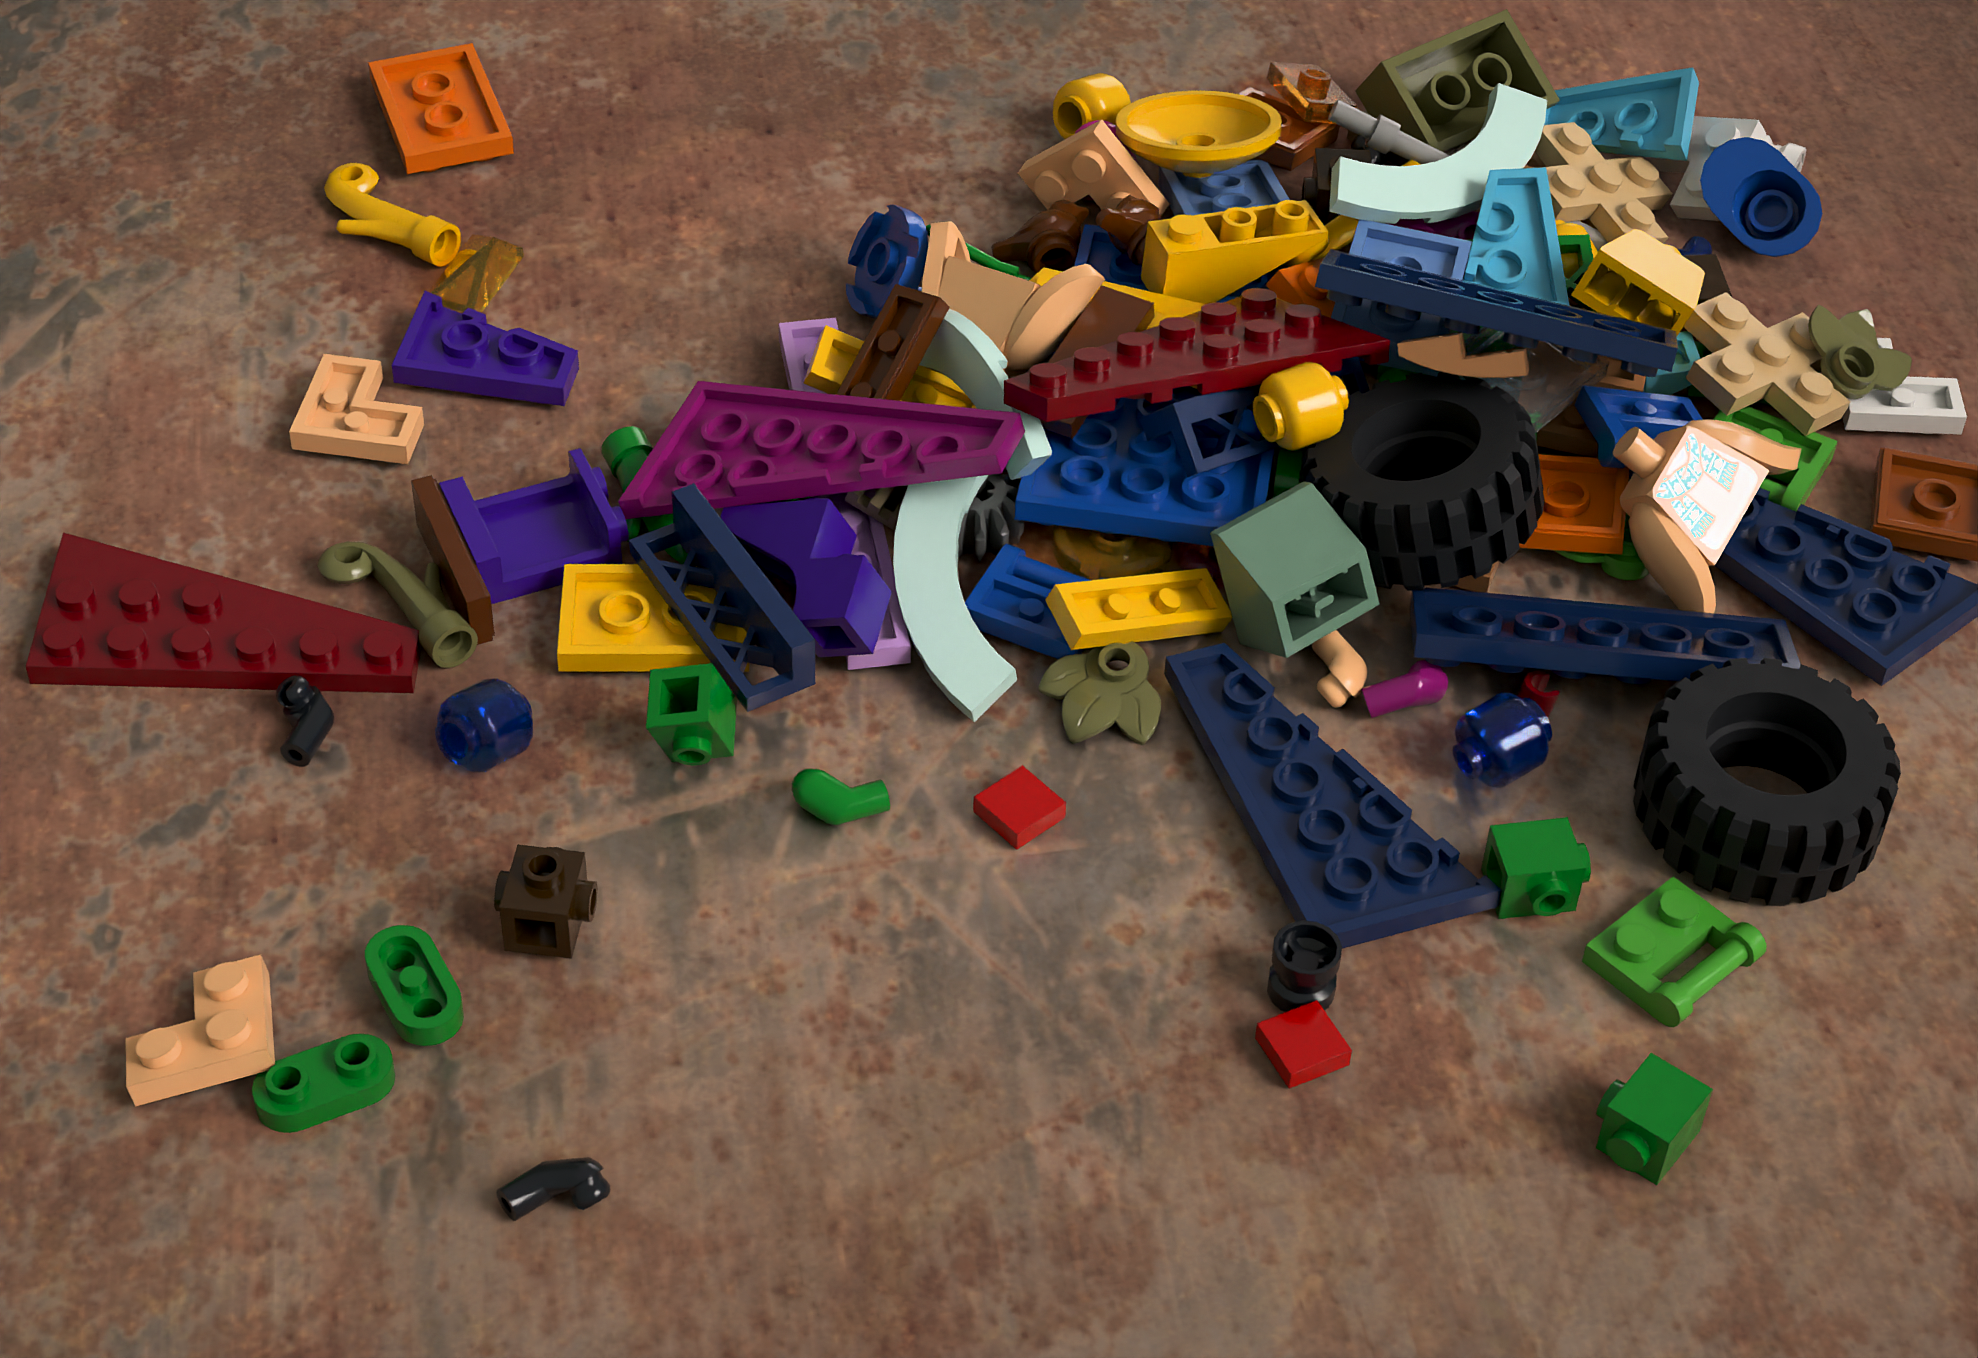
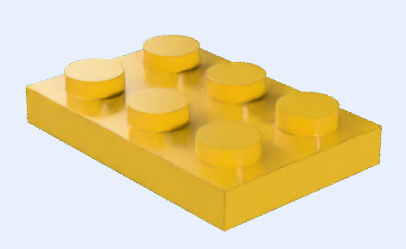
M564 564L557 646L558 672H650L653 669L711 663L638 564ZM688 584L684 595L687 599L713 604L717 592L712 588ZM717 623L713 634L718 639L743 643L747 632L741 627ZM747 663L744 672H749L750 663Z

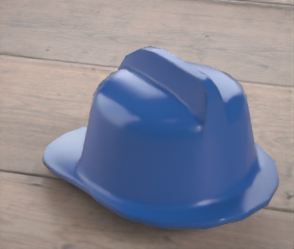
M1750 137L1729 140L1714 149L1704 163L1700 179L1703 199L1712 213L1743 245L1752 251L1771 257L1793 254L1808 245L1818 232L1823 214L1820 196L1812 184L1785 156L1766 141Z

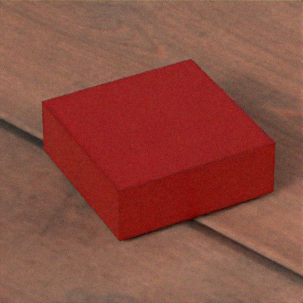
M1022 765L975 795L973 812L1017 850L1063 820L1066 816V802Z
M1318 1000L1257 1023L1255 1039L1289 1089L1350 1065L1352 1050Z

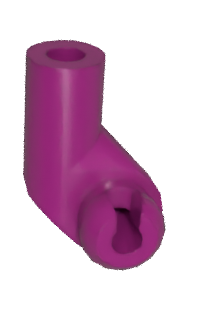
M1423 659L1414 663L1407 674L1362 688L1371 719L1404 708L1437 703L1443 698L1448 689V677L1442 672L1441 666L1430 664Z

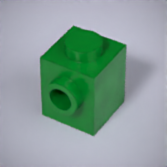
M713 663L650 670L646 729L672 763L678 762L684 765L697 766L708 763L712 758L734 756L737 698Z
M1568 817L1490 825L1481 870L1483 876L1486 875L1502 890L1499 906L1495 908L1498 919L1533 915L1553 916L1561 912L1576 911L1582 883H1587L1590 880L1591 863L1586 845L1584 843H1577Z
M1650 1053L1626 1083L1616 1079L1602 1097L1596 1111V1116L1603 1119L1596 1149L1608 1155L1621 1168L1636 1172L1655 1185H1658L1700 1132L1713 1089L1655 1054Z

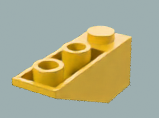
M1284 200L1272 205L1250 208L1233 207L1221 212L1199 215L1182 214L1170 219L1148 221L1141 280L1150 292L1203 304L1215 303L1326 240L1328 230L1306 200Z

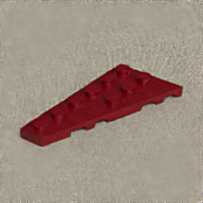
M1251 288L1244 290L1240 297L1223 303L1205 304L1201 307V311L1187 316L1165 318L1160 321L1159 326L1145 331L1123 333L1117 337V341L1100 347L1078 349L1074 352V356L1058 362L1033 365L1029 372L1004 380V404L1045 422L1113 411L1116 407V398L1146 399L1153 404L1172 400L1173 389L1197 385V391L1204 395L1261 385L1262 381L1271 374L1305 362L1320 364L1328 372L1341 371L1342 359L1352 357L1363 358L1364 362L1369 365L1389 362L1390 340L1321 314V310L1315 306L1295 305L1277 298V294L1272 290Z
M63 532L25 667L30 684L277 690L280 683L288 677L303 676L310 686H316L320 691L414 693L422 647L419 644V630Z

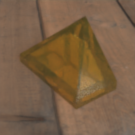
M472 234L428 292L442 297V304L446 308L459 313H463L467 308H471L482 313L524 257L523 248L495 237Z

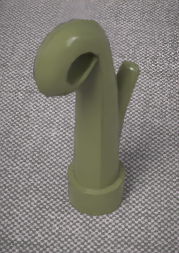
M347 541L335 544L327 548L320 556L317 567L323 577L331 582L352 584L365 579L369 575L375 577L394 599L412 626L419 630L418 639L420 646L438 666L443 668L456 667L465 662L475 651L478 642L477 634L460 613L450 609L443 594L440 569L436 563L430 562L427 564L424 581L422 582L410 569L380 548L364 542Z

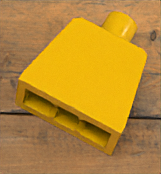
M1633 229L1599 249L1571 296L1598 313L1676 331L1678 336L1697 307L1705 273L1699 266L1683 257L1674 246L1663 244L1642 230Z

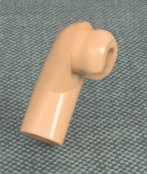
M1337 629L1312 643L1313 651L1331 671L1327 676L1318 681L1317 690L1333 708L1342 707L1350 696L1356 698L1362 692L1367 679L1368 671L1366 664Z

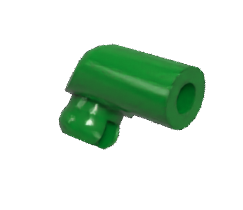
M808 768L799 771L792 781V792L795 801L803 809L830 825H840L890 810L889 794L881 779L849 787L823 770Z

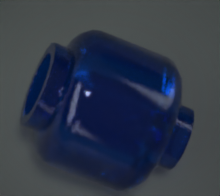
M492 678L478 681L452 694L441 703L435 727L438 746L450 762L473 773L490 771L517 757L529 747L533 737L531 706L523 694L503 680Z
M1499 693L1468 711L1457 720L1455 727L1456 745L1452 749L1453 757L1461 772L1469 779L1478 778L1487 786L1503 788L1536 769L1547 760L1548 742L1551 741L1553 735L1552 728L1544 711L1532 699L1520 698L1511 693Z

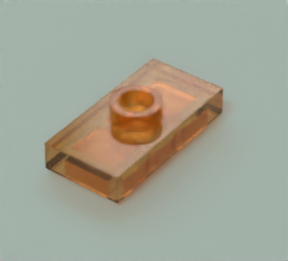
M1270 62L1267 80L1305 122L1336 124L1328 120V117L1338 99L1357 108V105L1331 79L1332 76L1328 72L1323 71L1318 65Z

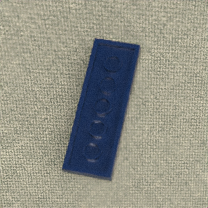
M1330 249L1320 263L1315 287L1328 290L1326 298L1337 303L1361 306L1363 298L1386 304L1385 312L1399 318L1420 320L1421 313L1423 312L1445 318L1443 326L1454 331L1478 334L1480 326L1504 332L1503 341L1516 346L1536 349L1540 340L1563 346L1561 352L1563 356L1583 362L1596 363L1598 355L1622 360L1620 367L1622 370L1647 377H1656L1658 369L1672 372L1678 350L1676 331L1333 249Z
M1424 587V590L1421 591L1413 590L1411 592L1409 610L1414 657L1424 658L1428 663L1436 666L1454 667L1462 662L1487 664L1494 670L1506 673L1521 672L1525 667L1547 669L1558 676L1572 679L1584 678L1588 673L1613 675L1622 682L1640 685L1647 684L1652 679L1679 681L1685 677L1689 679L1690 674L1698 669L1711 664L1720 669L1723 663L1730 659L1747 658L1748 664H1760L1763 658L1782 660V666L1799 669L1801 664L1786 621L1781 619Z

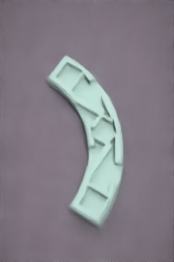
M1498 83L1489 94L1487 114L1478 136L1465 148L1435 162L1411 166H1385L1359 162L1340 156L1332 167L1329 212L1360 220L1396 224L1399 219H1423L1424 222L1434 223L1456 218L1477 210L1482 204L1490 170L1524 168L1532 157L1543 131L1547 100Z
M949 309L919 365L932 368L950 378L964 391L976 409L1020 413L1025 433L1008 461L1006 469L1011 480L1031 475L1052 455V450L1041 421L1034 416L1004 404V380L1009 379L1003 370L1007 367V359L978 326L959 312Z
M988 475L908 485L900 506L894 537L893 566L895 586L908 635L932 680L947 698L973 722L1017 681L1016 669L995 651L976 626L964 602L959 585L958 538L961 523Z

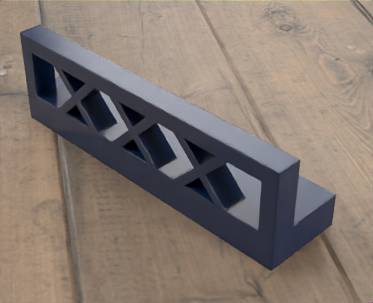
M1358 357L1342 359L1341 371L1329 372L1331 376L1336 375L1340 379L1344 378L1349 395L1356 391L1362 394L1370 391ZM1261 385L1195 396L1173 403L1139 418L1147 441L1172 433L1187 478L1280 447L1276 442L1267 441L1262 434L1259 441L1238 429L1244 410L1250 409L1253 411V401L1258 396ZM1204 424L1220 434L1213 456L1204 459L1192 427ZM1232 443L1238 446V448L1230 450Z
M693 483L672 491L673 523L630 539L631 556L709 661L713 663L747 712L815 685V639L696 485ZM678 544L688 554L684 564L658 560L654 555ZM688 584L714 589L717 595L713 604L687 599L684 593ZM717 623L744 628L747 634L743 643L716 638L713 633ZM747 663L774 668L779 675L752 686L743 673Z

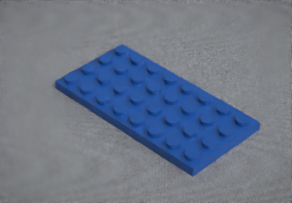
M1085 224L1074 266L1089 264L1104 277L1106 282L1148 291L1141 280L1142 266L1135 265L1130 261L1127 253H1122L1116 249L1110 241L1107 231L1096 225ZM1282 264L1217 302L1223 303L1240 297L1244 290L1251 288L1269 290L1266 286L1268 281L1278 270L1287 267ZM1185 386L1173 389L1172 400L1151 404L1146 399L1116 398L1115 410L1088 415L1073 439L1044 429L1052 455L1031 475L1021 477L1015 500L1014 520L1036 522L1047 526L1059 525L1096 530L1106 534L1118 533L1155 538L1165 542L1177 541L1213 546L1210 532L1267 501L1275 449L1187 478L1172 433L1147 441L1139 418L1173 403L1202 394L1193 387ZM1250 409L1244 410L1238 429L1259 441L1261 432L1255 422L1253 411ZM1204 424L1192 427L1203 459L1213 456L1220 434ZM1232 443L1230 450L1238 448L1237 445Z

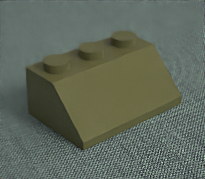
M1507 9L1381 61L1355 90L1370 116L1377 118L1381 114L1401 124L1400 131L1444 153L1466 145L1478 136L1487 114L1489 94L1498 83L1546 99V109L1555 106L1560 101Z

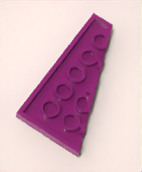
M698 381L618 503L625 519L673 514L672 491L693 483L713 509L1000 474L1025 433L1020 413Z

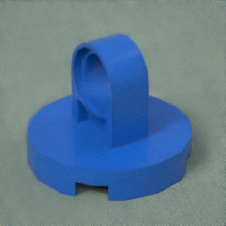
M894 204L887 205L889 211L886 214L875 211L867 218L857 233L848 258V264L857 266L855 286L846 283V295L851 308L859 314L873 319H877L895 284L922 291V287L918 286L924 273L928 250V231L921 216L912 210Z

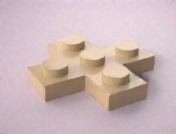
M1575 122L1544 125L1540 141L1534 152L1547 166L1546 170L1555 220L1571 222L1589 219L1608 243L1633 229L1642 230L1663 244L1669 237L1655 221L1652 210L1662 209L1673 193L1659 178V172L1653 164L1642 156L1605 160L1592 144L1590 135L1583 128L1577 126Z
M1726 292L1698 304L1684 325V328L1712 352V354L1694 361L1685 379L1726 416L1764 399L1802 434L1807 436L1840 420L1851 403L1844 395L1833 388V384L1827 377L1819 373L1821 372L1822 356L1810 338L1808 329L1809 317L1803 312L1766 328L1749 312L1743 303L1735 300Z

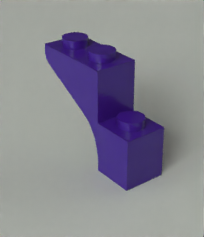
M808 498L800 501L755 503L752 505L723 508L720 518L737 540L741 542L758 567L796 589L793 612L815 639V654L818 657L874 653L892 591L865 555L851 554L857 534L829 498Z

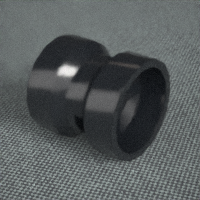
M1301 920L1287 924L1275 936L1267 992L1271 1002L1281 1011L1287 1012L1316 1000L1326 1010L1334 1000L1337 981L1336 973L1340 967L1342 945L1338 936L1329 927L1318 922Z

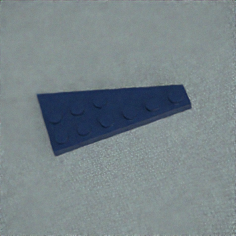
M1629 469V480L1631 479L1632 475L1634 474V472H1633L1632 470H1630V469ZM1760 487L1717 563L1714 565L1880 686H1883L1978 617V584L1948 573L1950 563L1930 555L1923 563L1893 551L1892 543L1888 538L1802 504L1796 512L1768 501L1770 491Z
M1221 643L1166 656L1164 675L1295 922L1301 920L1314 921L1329 927L1338 936L1343 949L1499 906L1502 890L1486 875L1478 879L1458 861L1460 852L1443 837L1435 841L1411 819V808L1344 749L1335 752L1318 736L1319 727L1304 713L1295 716L1274 697L1275 687L1228 645Z

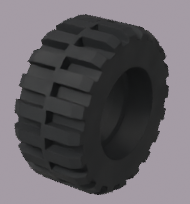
M1439 372L1437 377H1424L1422 373L1405 375L1406 380L1390 383V380L1386 379L1374 383L1372 390L1363 394L1356 391L1348 396V408L1344 410V420L1337 434L1305 447L1306 452L1302 457V473L1304 481L1310 482L1316 487L1366 548L1375 586L1391 589L1393 584L1403 585L1407 591L1424 590V585L1441 584V588L1458 585L1460 578L1472 575L1476 579L1489 573L1493 567L1492 564L1497 561L1504 564L1517 553L1520 548L1519 543L1525 544L1538 526L1537 521L1541 517L1544 507L1543 483L1535 428L1532 427L1531 417L1525 408L1500 387L1495 386L1491 389L1490 384L1476 377H1469L1467 380L1459 379L1457 375Z
M1747 658L1730 659L1724 662L1720 669L1711 664L1692 672L1689 679L1685 677L1677 681L1665 692L1664 699L1656 704L1650 716L1633 784L1636 790L1633 798L1635 813L1640 822L1644 823L1642 831L1654 849H1664L1663 859L1679 874L1684 870L1694 876V884L1709 892H1712L1713 888L1716 887L1729 892V899L1748 903L1750 897L1765 899L1766 906H1784L1789 904L1791 898L1796 897L1800 899L1801 903L1825 897L1828 889L1833 893L1854 882L1856 875L1865 871L1874 859L1899 789L1897 784L1901 770L1900 759L1894 750L1895 742L1884 723L1877 724L1879 716L1864 698L1856 701L1851 697L1852 691L1849 686L1836 678L1829 682L1818 677V670L1802 664H1800L1799 669L1782 666V660L1763 658L1760 664H1748ZM1750 766L1767 769L1789 778L1807 793L1779 795L1763 792L1739 782L1724 771L1723 768Z

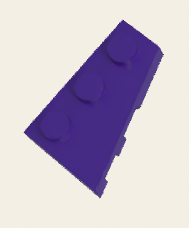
M424 291L391 366L394 383L565 406L579 370L578 350L519 327L505 331L487 324L486 314L471 308H467L463 313H459L444 307L442 297Z

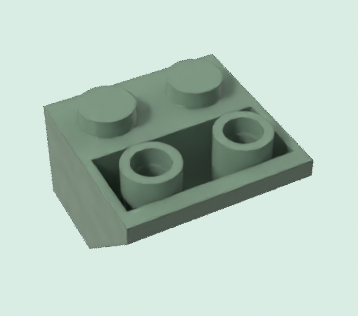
M1303 481L1210 532L1241 645L1288 658L1380 605L1366 548L1310 482Z

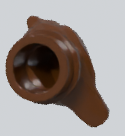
M1128 195L1123 198L1116 209L1105 208L1101 210L1096 217V223L1108 232L1109 239L1116 249L1122 253H1127L1130 261L1135 265L1142 266L1148 221L1162 219L1159 214V208L1154 204Z
M1068 200L1056 201L1049 210L1042 211L1029 219L1012 237L994 243L991 247L993 257L1001 262H1028L1031 270L1036 274L1043 267L1062 272L1074 267L1081 239L1080 226L1088 217L1089 210L1086 207H1079Z

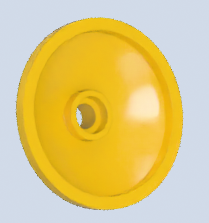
M1177 91L1145 97L1122 108L1116 116V135L1130 151L1162 168L1182 172L1183 175L1188 177L1203 178L1211 176L1214 172L1235 168L1263 154L1279 139L1282 121L1276 109L1252 97L1219 91Z

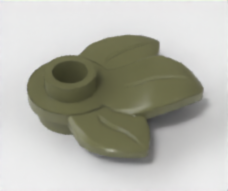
M1818 305L1813 310L1809 318L1808 329L1813 344L1822 356V375L1827 377L1833 384V388L1846 398L1860 399L1872 389L1892 391L1906 379L1911 368L1912 358L1906 353L1895 349L1879 348L1870 310L1854 311L1846 314L1839 320L1821 305Z
M1133 641L1126 644L1111 643L1107 646L1093 647L1088 654L1066 655L1048 667L1039 684V691L1042 694L1063 700L1062 721L1068 740L1072 744L1087 740L1116 723L1129 739L1137 744L1145 745L1154 734L1161 714L1160 696L1147 681L1149 675L1148 657L1142 647ZM1111 661H1123L1128 663V666L1123 670L1115 671L1108 668L1106 664Z

